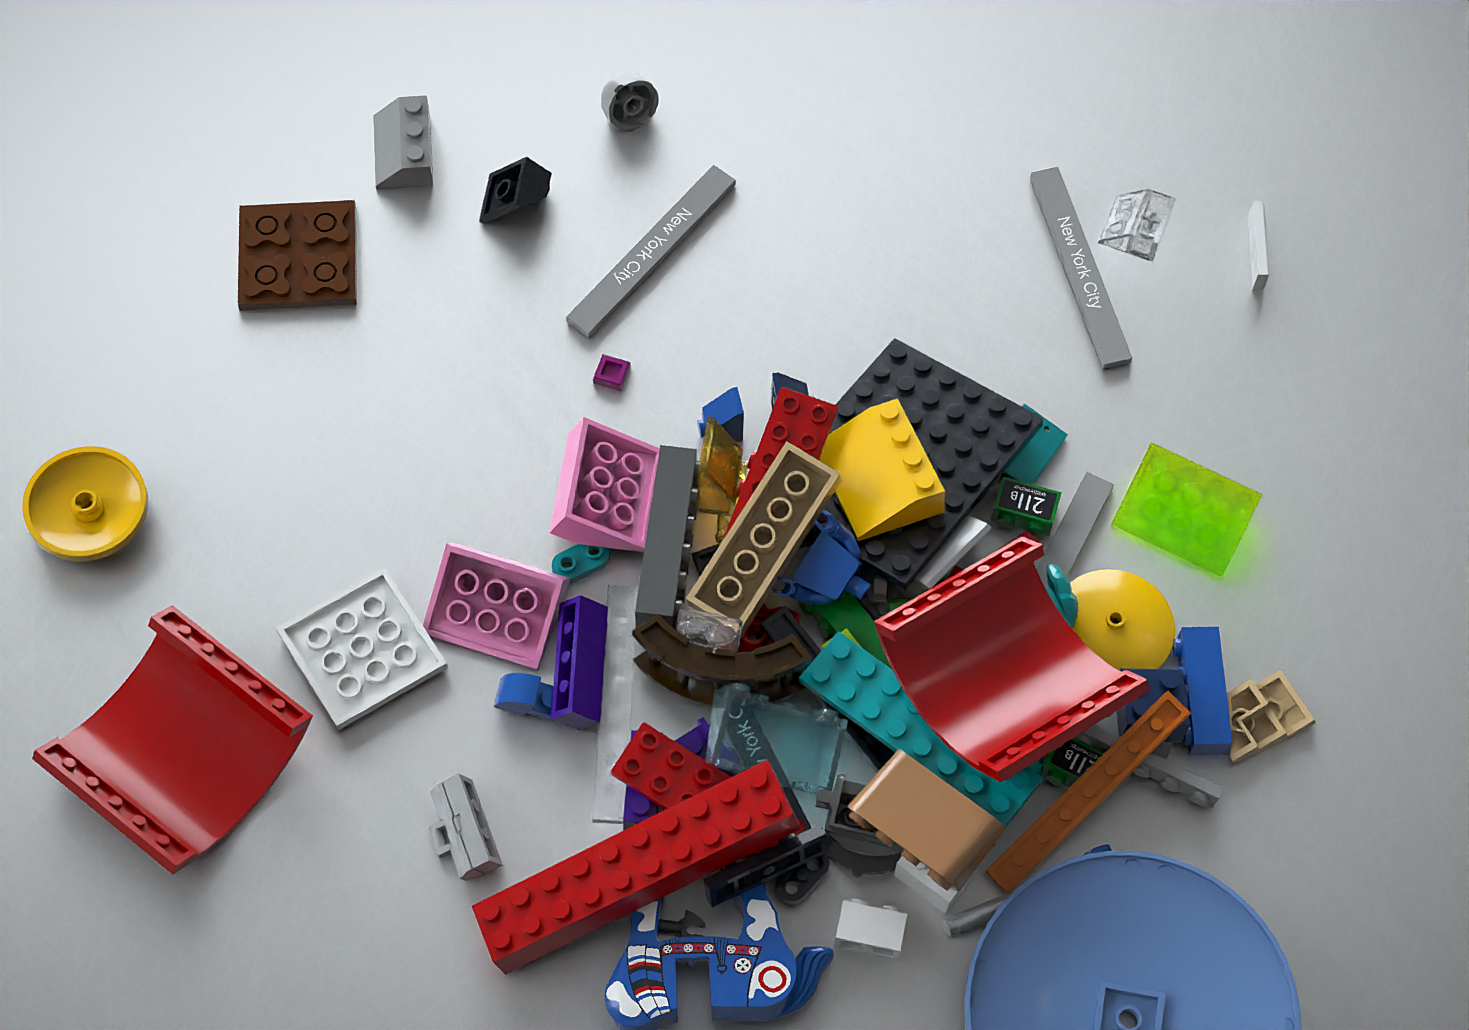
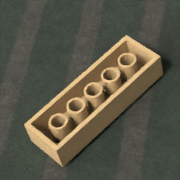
M786 442L686 597L688 606L742 638L771 593L772 588L779 579L777 577L783 574L815 524L814 519H818L841 483L840 473Z

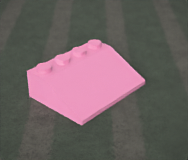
M583 417L568 433L549 533L576 544L644 552L660 448Z
M449 543L445 546L423 627L431 637L538 670L559 618V605L565 601L571 578L458 543Z

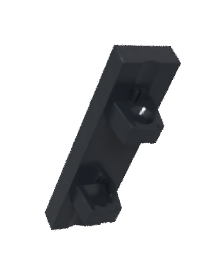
M819 824L796 836L792 833L780 839L779 844L739 863L735 861L721 868L720 872L703 879L707 901L713 908L828 853L826 832Z

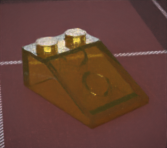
M707 416L698 470V512L732 517L739 499L736 494L740 479L746 480L748 462L743 461V449L714 417Z

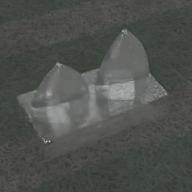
M682 607L679 609L676 631L689 638V641L696 645L735 650L736 653L739 647L743 621Z

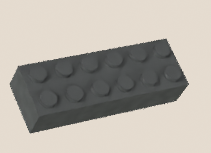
M660 445L635 609L636 628L659 614L676 631L681 630V610L686 596L685 582L686 575L689 574L690 547L693 546L694 520L697 518V498L702 483V461H697V449Z

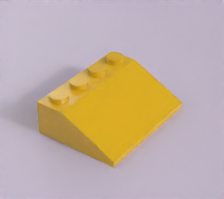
M898 399L868 408L828 435L819 461L840 473L841 483L834 493L857 541L944 513L945 490Z

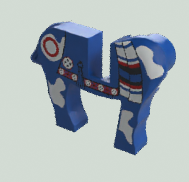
M765 883L733 898L744 918L739 939L691 936L659 941L664 898L662 897L633 912L631 916L630 938L606 986L605 1005L609 1015L620 1030H657L665 1020H669V1026L678 1023L676 961H689V966H696V960H709L712 1020L767 1021L796 1012L812 998L823 973L833 961L834 951L826 946L804 947L794 958L781 933L778 913L766 893Z

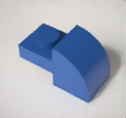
M510 673L500 678L493 707L522 717L528 713L556 723V721L551 720L552 685L540 682L541 677L526 673Z

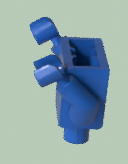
M822 510L828 517L827 522L820 524L814 519V523L821 530V533L791 580L784 576L777 577L785 582L784 589L778 591L772 588V590L781 597L789 596L808 605H828L834 600L840 601L846 592L862 600L871 587L870 583L857 576L863 567V563L860 561L862 552L854 535L838 521H835V518L828 510Z

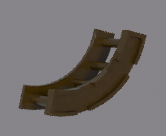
M659 614L632 630V636L646 650L635 657L633 662L654 683L669 693L689 702L719 709H752L781 702L807 689V687L799 682V675L796 671L810 664L812 657L793 634L771 645L754 648V651L735 653V650L709 646L704 648L690 642L689 638L673 629Z

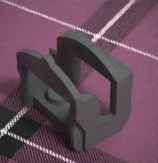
M844 774L837 775L834 790L819 789L815 805L816 807L829 810L824 830L827 836V855L829 859L844 869L850 870L856 878L863 874L875 875L895 871L896 863L902 857L900 855L903 852L901 847L895 843L891 847L887 846L875 837L873 832L835 824L840 803L848 806L866 786L845 780L846 775Z

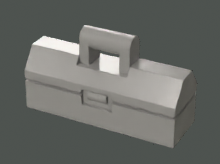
M458 773L446 779L443 783L437 784L430 791L440 821L430 825L428 829L438 857L443 858L452 854L459 877L465 881L481 877L485 873L503 866L473 780ZM444 830H447L449 839L451 841L448 844L443 832Z

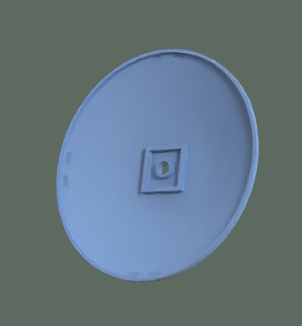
M1138 851L1089 853L1055 864L1031 877L1001 904L989 920L977 943L966 980L964 1000L966 1030H1301L1300 1005L1294 977L1277 939L1263 919L1242 897L1214 876L1177 859L1154 853ZM1123 1012L1132 1013L1136 1017L1137 1025L1133 1028L1124 1027L1119 1021V1015Z

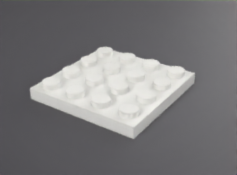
M385 567L276 627L278 635L337 730L344 728L448 668L447 662Z

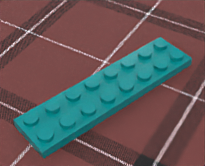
M839 631L799 677V682L894 752L900 749L995 817L1005 828L1043 782V777L1028 766L1014 774L1012 778L1001 783L970 766L949 749L926 724L905 694L893 670Z

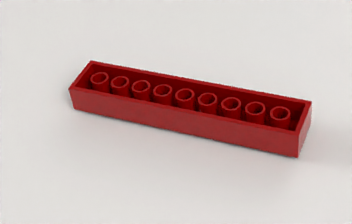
M765 760L472 905V909L493 963L506 975L802 828L769 761Z

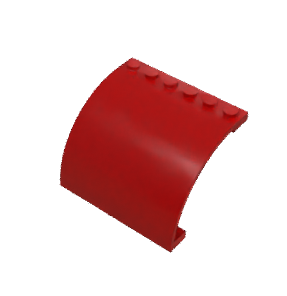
M1023 536L874 621L882 648L898 682L926 724L958 757L1000 783L1012 778L1017 772L1030 764L1036 763L1041 757L1054 749L1060 748L1070 739L1086 732L1094 724L1110 717L1115 711L1128 703L1134 702L1138 697L1149 691L1147 679L1128 670L1121 672L1096 655L1072 630L1047 593L1034 565V561L1045 556L1042 544Z
M172 605L151 616L148 627L157 634L141 661L120 688L102 707L76 729L61 739L56 737L35 749L32 760L174 875L218 844L259 803L294 755L309 727L313 715Z

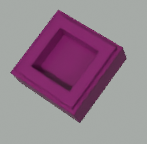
M602 354L593 377V384L622 391L631 368V362Z

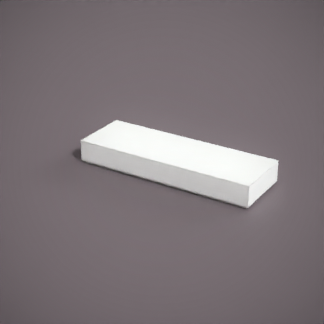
M1253 201L1247 216L1252 290H1263L1269 277L1265 204L1263 201Z

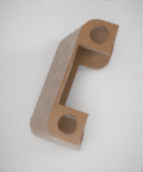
M900 749L847 806L851 811L848 816L858 826L869 832L873 829L877 832L874 836L889 847L893 843L897 844L903 849V852L900 854L902 857L916 867L920 862L928 867L930 871L927 875L946 891L953 887L960 892L1006 829L995 817Z

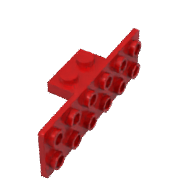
M785 387L780 388L758 449L750 455L747 468L750 470L746 480L742 479L736 494L739 499L724 538L786 442H789L817 460L820 459L838 411L837 405Z
M645 722L640 725L610 771L613 777L664 808L663 811L731 778L723 771ZM800 820L798 822L802 829L794 832L795 836L802 833L806 827ZM779 840L743 857L742 859H748L766 849H769L779 844Z

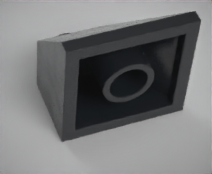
M527 156L490 173L479 222L485 224L546 198L550 191L552 173Z

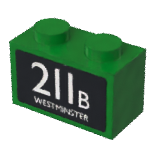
M1003 476L991 521L1004 528L1015 527L1029 531L1033 536L1044 535L1049 537L1062 492Z
M1072 738L1060 748L1050 752L1041 775L1045 776L1047 781L1055 786L1069 788L1104 753Z

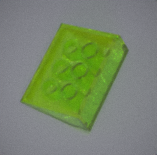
M1151 442L1111 524L1223 577L1263 494Z

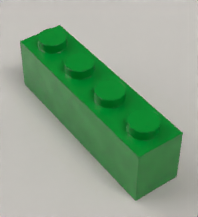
M846 592L840 601L834 600L828 605H808L798 601L803 612L806 615L811 614L818 622L817 627L825 638L830 637L832 639L838 631L842 632L847 628L864 650L891 668L879 640L874 620L852 594Z

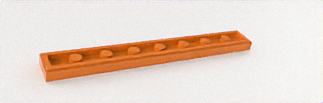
M1169 691L1164 693L985 872L1006 893L1012 892L1190 716L1191 712Z

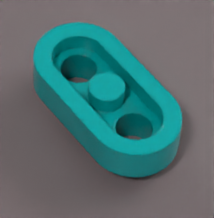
M577 544L558 553L553 558L552 573L571 578L570 583L576 582L603 569L609 563L610 550L606 547ZM592 549L600 551L597 555L589 553ZM565 562L572 564L569 568H564L561 565Z

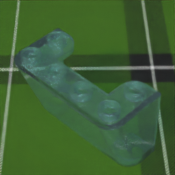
M742 684L722 685L720 689L714 690L705 758L706 765L739 774L768 760L781 785L784 787L815 795L818 794L819 789L832 791L848 720L838 718L839 713L830 709L820 708V711L809 710L808 714L798 711L799 706L796 704L780 702L779 706L769 703V697L749 693L750 687Z

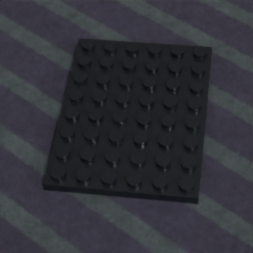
M894 338L835 404L838 406V411L830 433L868 408L898 399L945 490L944 513L861 541L856 539L862 552L860 561L863 563V566L901 589L906 590L965 517L970 514L1043 426V418ZM834 493L823 510H828L835 518V521L842 524L855 537ZM822 512L817 521L823 524L827 522L828 517ZM814 524L808 534L817 539L821 530Z

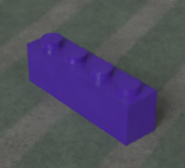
M582 595L561 602L559 605L551 720L577 730L600 723L606 632L608 626V607Z

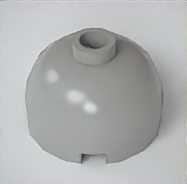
M624 72L615 75L606 83L601 93V108L607 119L620 130L630 131L640 128L644 125L641 121L645 120L648 116L652 118L659 104L657 90L649 80L638 73Z

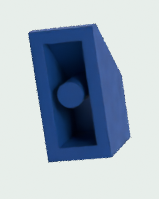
M738 387L729 389L702 407V419L697 420L700 438H706L708 448L743 441L744 411Z

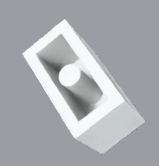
M861 899L843 900L834 947L898 961L908 914L902 913L899 908L886 905L878 908L869 906L867 901Z

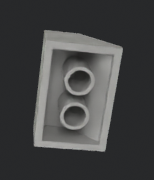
M427 95L398 97L373 115L376 189L433 186L431 122Z
M967 515L906 590L898 586L896 587L909 599H914L928 591L991 527L987 523Z

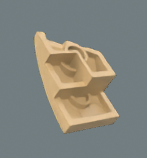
M1281 669L1257 684L1252 679H1249L1227 693L1232 735L1230 758L1233 763L1259 754L1316 723L1314 717Z

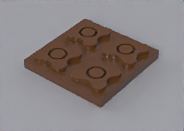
M355 200L239 205V311L357 305Z

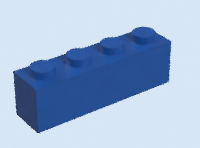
M1219 626L1181 627L1178 637L1173 639L1172 649L1173 656L1178 657L1179 667L1176 669H1182L1187 706L1188 711L1191 712L1189 716L1190 727L1183 739V744L1188 745L1189 755H1227L1232 745V735Z

